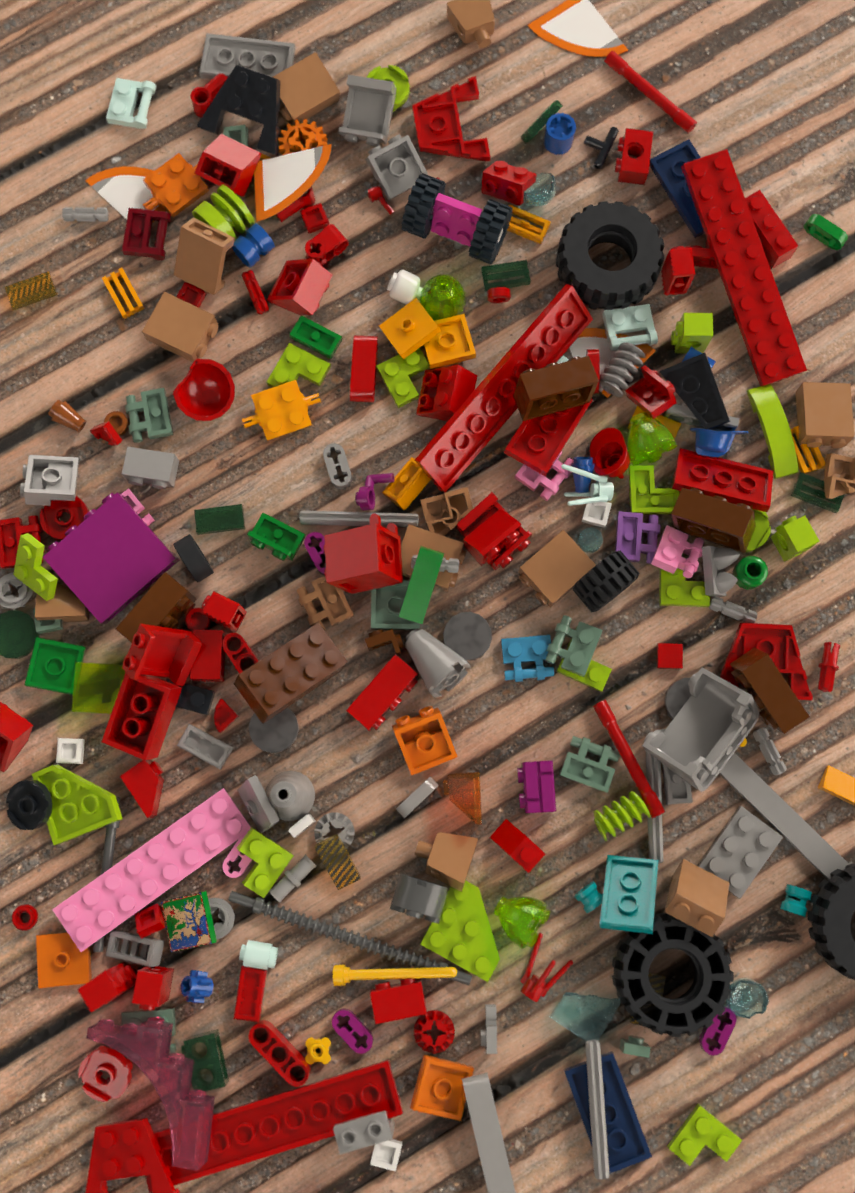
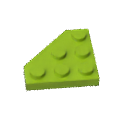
M52 765L32 773L33 780H38L44 784L51 794L53 802L52 813L47 821V826L53 845H59L123 819L114 794L62 766Z
M465 881L462 891L450 886L439 924L431 922L420 945L488 982L500 957L479 887Z

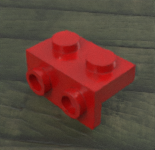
M495 161L482 172L481 192L485 195L521 206L524 202V192L536 182V173L530 172L523 167L508 165L505 161Z
M644 365L641 367L644 378L625 390V393L632 402L654 419L677 403L674 396L676 391L669 380H663L656 370H651Z

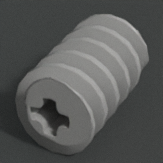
M630 343L620 344L619 350L614 354V358L609 361V366H606L604 373L600 375L601 387L606 392L617 397L623 396V392L620 389L627 390L628 384L625 381H633L631 374L636 375L638 373V369L635 366L642 367L643 362L640 358H645L646 356L641 349Z

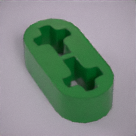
M812 214L804 224V229L809 235L833 250H840L848 240V235L844 230L821 215Z

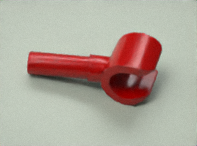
M375 186L368 189V197L372 203L379 200L380 204L390 215L395 212L386 202L380 187Z

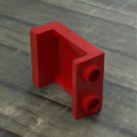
M491 492L456 524V530L465 538L500 508L506 513L508 512L498 503L496 495ZM521 527L520 535L517 537L518 540L509 549L504 547L499 552L500 556L490 564L495 571L500 566L503 569L513 561L512 555L518 550L523 552L531 544L529 540L532 533L529 530L526 532Z
M140 624L137 633L133 636L128 654L123 660L122 668L132 680H137L140 674L170 678L175 685L184 686L202 646V642L192 631Z

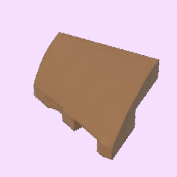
M833 453L827 454L824 474L826 499H833L840 495L855 492V458Z
M468 487L420 500L428 531L442 536L452 530L473 509Z
M57 583L55 596L48 601L36 594V620L89 621L88 608L70 588Z

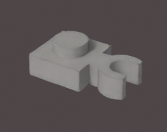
M485 1004L486 1022L485 1030L480 1031L481 1046H485L486 1054H497L496 1004Z

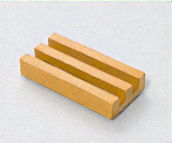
M509 204L508 206L513 208V215L540 225L543 229L531 225L525 220L511 217L507 231L542 245L551 221Z
M120 268L118 269L119 272L110 273L111 276H104L102 280L122 317L126 319L145 308L124 269ZM123 277L138 306L133 307L118 279ZM115 282L129 308L128 311L125 312L110 283Z
M799 425L790 429L791 434H795L797 439L799 438ZM792 435L801 474L805 475L824 468L825 461L819 447H810L809 450L807 444H801L802 452L810 466L807 468Z

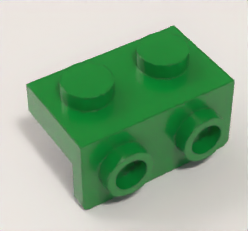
M265 513L261 514L252 531L249 530L247 533L251 540L250 544L261 550L264 547L273 551L272 555L282 561L286 558L293 561L306 537L304 533Z

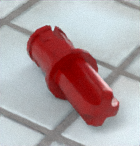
M832 642L824 643L822 663L818 665L821 668L818 690L823 692L833 691L835 674L839 670L837 661L840 645L834 643L832 653L830 652Z

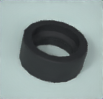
M190 534L173 544L196 582H200L214 573L206 557Z

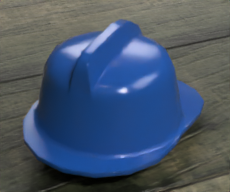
M690 428V431L695 432V452L698 455L708 457L724 455L729 451L735 435L748 433V431H714Z

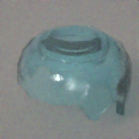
M551 173L536 174V182L524 192V201L532 206H542L551 202L555 197L557 188L555 176Z
M743 977L730 983L729 989L732 990L730 1000L726 999V1005L734 1015L751 1019L752 1016L763 1014L766 1011L769 1003L768 993L759 982Z

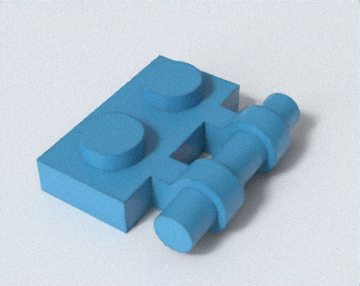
M550 635L501 639L503 664H513L514 669L504 671L505 681L515 680V682H523V679L529 678L545 680V677L554 676V667H544L543 661H545L548 654L546 650L549 643H551ZM535 662V668L522 669L521 663Z

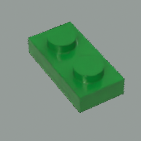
M302 315L289 334L291 339L332 359L343 340L339 334Z

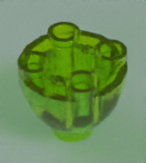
M439 274L431 277L424 284L420 303L433 320H439L460 315L466 305V294L462 284L455 277Z
M647 413L637 414L629 420L631 427L627 437V450L633 466L639 465L646 460L649 463L657 462L662 458V453L671 451L678 446L670 431L657 420L648 417Z
M503 896L494 910V915L499 918L505 934L521 949H524L526 946L531 948L534 946L539 936L536 932L540 924L544 925L551 914V911L547 909L546 902L526 896L509 899Z

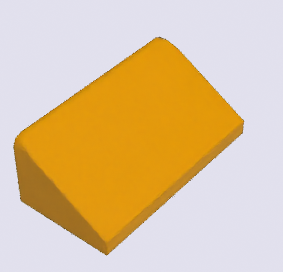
M411 457L394 477V482L389 483L382 494L398 507L406 510L431 479L416 463L415 458Z
M827 765L818 788L855 806V778Z

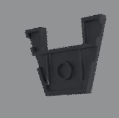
M236 65L198 122L197 127L218 135L225 112L263 125L257 149L278 156L280 81Z

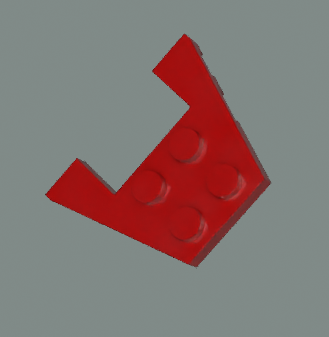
M476 76L468 78V82L461 85L456 84L450 87V90L440 95L437 93L412 105L419 152L490 161L487 138L463 141L457 103L479 100Z
M740 623L720 678L739 688V684L731 675V672L734 670L730 663L755 647L769 655L780 673H788V685L798 700H813L812 692L809 690L806 680L807 675L801 663V654L792 625Z
M147 1118L101 1124L95 1127L85 1193H108V1180L144 1175L151 1176L153 1193H180L178 1188H174L170 1178L172 1173L169 1167L164 1165L159 1153L161 1148Z

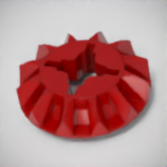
M439 1010L427 1011V1014L421 1015L417 1019L414 1026L416 1043L423 1051L432 1054L444 1052L452 1044L455 1036V1028L451 1018ZM433 1021H436L438 1030L446 1032L437 1035L435 1043H433L430 1034L423 1033V1031L431 1030Z

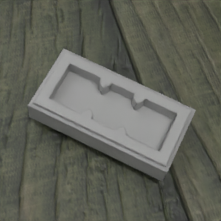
M191 724L187 726L177 744L178 747L218 769L223 768L233 750L232 746Z

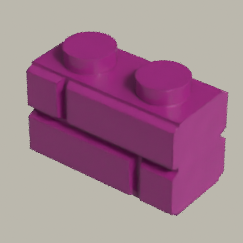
M553 761L522 762L521 768H517L518 783H523V793H519L520 809L524 808L525 813L556 812Z

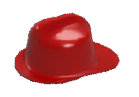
M616 428L603 429L595 435L589 447L590 456L595 464L594 470L600 476L606 475L610 478L618 477L623 479L624 473L629 468L631 462L624 437L620 430Z

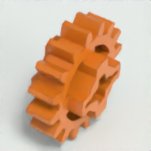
M296 119L294 126L289 123L286 124L288 130H281L282 137L278 138L280 155L328 145L327 135L324 134L323 127L317 128L315 121L309 125L307 119H304L302 124Z

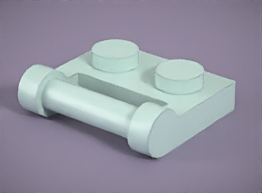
M116 78L106 116L107 122L115 125L145 129L148 123L146 117L151 97L156 91V85L151 81L139 82ZM143 93L138 114L133 117L138 94Z
M650 304L603 311L602 315L610 351L618 350L622 343L657 345L658 335L654 327ZM646 331V334L623 338H617L616 334Z

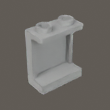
M348 75L347 85L349 93L343 126L339 127L338 132L348 142L357 143L358 140H363L371 146H379L380 143L387 144L397 90L396 86L390 81Z
M381 1111L336 1124L333 1129L339 1153L344 1154L393 1139L395 1123L393 1118L388 1119L386 1111Z

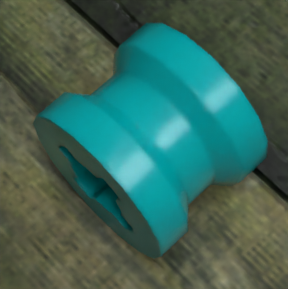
M593 881L578 891L574 897L577 901L582 902L584 911L589 913L602 904L603 894L599 893L597 885Z

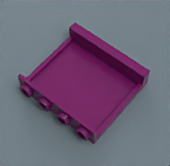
M118 492L106 496L102 500L103 505L97 510L89 511L83 517L84 521L78 527L74 525L64 534L66 537L59 543L56 541L46 549L47 554L43 556V559L101 624L110 622L157 581L164 572H167L180 560L124 499L125 497Z

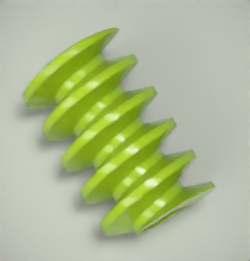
M633 791L629 792V799L621 796L620 804L615 800L612 801V810L607 805L602 806L603 814L598 810L593 811L594 822L605 841H607V832L613 837L616 836L615 828L625 832L624 823H627L631 828L634 827L633 818L637 819L640 823L643 822L641 815L643 813L648 818H651L645 803Z

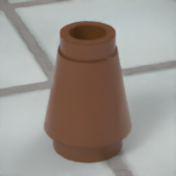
M57 400L48 413L52 417V421L77 432H80L86 424V420L66 401Z

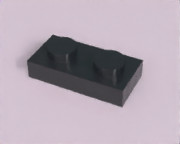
M166 679L167 682L174 684L170 679ZM189 684L179 686L182 687L176 705L177 708L209 715L215 691Z

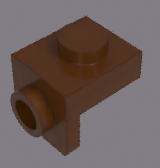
M382 629L373 631L365 639L369 651L392 643L396 655L400 656V649L404 648L400 634L395 635L393 629L385 632Z

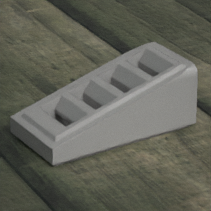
M111 930L106 956L147 967L159 966L164 940L152 937L141 939L137 934ZM120 938H122L121 952H117ZM130 941H133L130 954H128ZM140 943H142L141 955L138 956Z

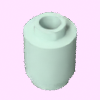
M248 940L247 945L242 944L239 960H243V966L263 970H268V968L274 969L278 947H272L273 944Z

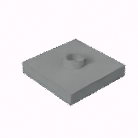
M254 775L248 778L237 791L258 831L263 833L279 821V817L258 777Z

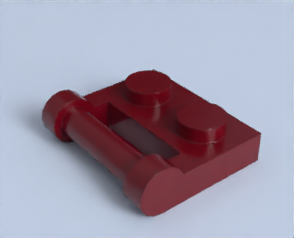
M129 208L122 247L123 254L164 260L167 225L171 221V214L164 211ZM152 221H158L155 248L149 247Z

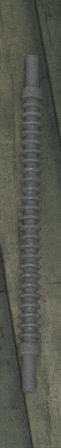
M231 891L228 899L231 902L251 908L252 912L256 914L262 912L265 917L271 915V919L277 917L278 921L283 919L285 924L291 922V926L297 924L299 929L301 927H305V931L311 929L313 934L316 931L319 932V936L325 934L326 938L331 936L333 941L339 939V943L345 941L347 946L349 944H353V948L359 946L361 951L367 949V953L373 951L374 955L379 953L381 958L387 956V960L393 958L395 963L401 961V965L407 963L409 968L411 966H415V968L448 967L447 963L440 962L438 964L435 959L429 961V957L423 959L421 954L417 957L415 952L409 954L408 950L403 952L401 947L395 949V945L389 947L387 942L385 944H381V940L375 942L373 937L367 939V935H364V937H361L360 933L355 935L353 930L347 932L346 928L341 930L339 925L333 927V923L327 925L325 920L319 922V918H316V920H313L312 916L307 918L305 913L299 915L298 911L293 913L291 908L289 910H285V906L279 908L277 903L271 905V901L266 903L265 899L260 897L254 899ZM457 971V975L454 978L448 979L469 986L472 975Z

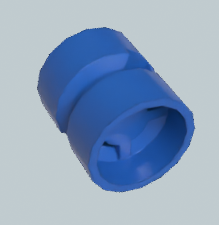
M255 223L246 231V237H238L231 248L237 257L247 267L251 268L260 260V254L265 256L275 247V244L267 232L259 224Z

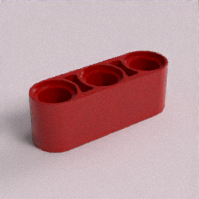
M354 335L350 380L351 402L374 403L378 336Z
M229 633L224 637L222 641L223 649L239 674L243 672L242 667L246 660H253L254 664L259 662L247 641L240 634ZM235 639L240 640V648L236 651H231L229 648L230 643Z
M261 1020L255 1023L248 1035L251 1045L288 1084L294 1087L304 1085L311 1073V1065L306 1062L305 1057L271 1022ZM264 1028L268 1032V1039H258L256 1029ZM274 1048H284L287 1054L286 1058L278 1059L275 1057ZM294 1066L302 1067L305 1071V1076L296 1078L292 1074V1068Z

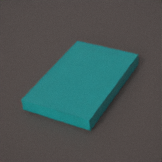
M607 855L600 928L653 934L659 860Z

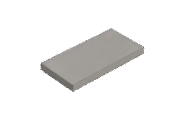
M206 33L199 72L200 78L212 80L219 73H223L228 77L236 65L273 77L293 65L296 49L295 43Z

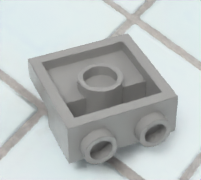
M397 135L388 141V146L381 148L379 145L368 152L369 156L366 158L376 181H379L388 200L411 189L413 185L415 186V181L419 178L420 174L428 175L408 135L402 138L400 135Z
M29 455L28 464L23 465V479L26 480L25 483L20 485V497L25 498V504L51 506V500L75 501L79 458Z

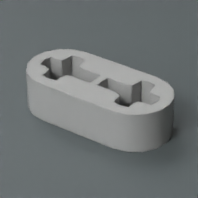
M329 444L324 449L323 457L331 483L338 489H345L351 484L352 475L344 449L339 444ZM333 450L336 453H341L337 456L339 461L337 464H334L332 457L328 458ZM340 468L343 475H348L344 477L345 481L341 483L339 479L335 480L338 477L336 470Z
M430 776L396 810L405 818L439 785Z

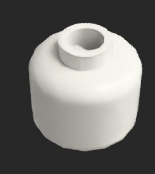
M400 270L398 273H393L387 290L390 291L389 294L392 299L407 305L415 298L419 300L423 288L420 287V278L408 271Z

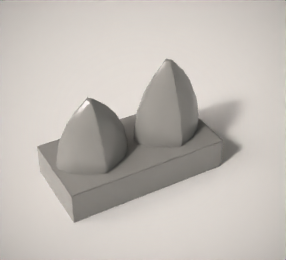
M702 547L705 593L707 596L725 597L727 596L726 592L736 584L737 578L725 572L724 568L733 564L740 556L739 553L729 548Z

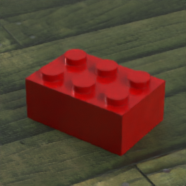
M125 673L101 742L145 761L158 758L182 687L151 675L140 674L137 680H132Z

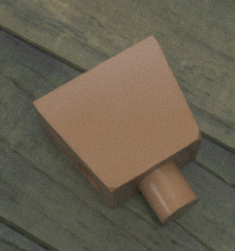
M452 0L447 2L446 17L462 41L466 44L476 41L479 48L489 46L491 43L489 36L494 33L495 26L490 0Z
M439 832L433 845L419 840L414 855L428 859L425 871L428 875L462 891L478 839Z

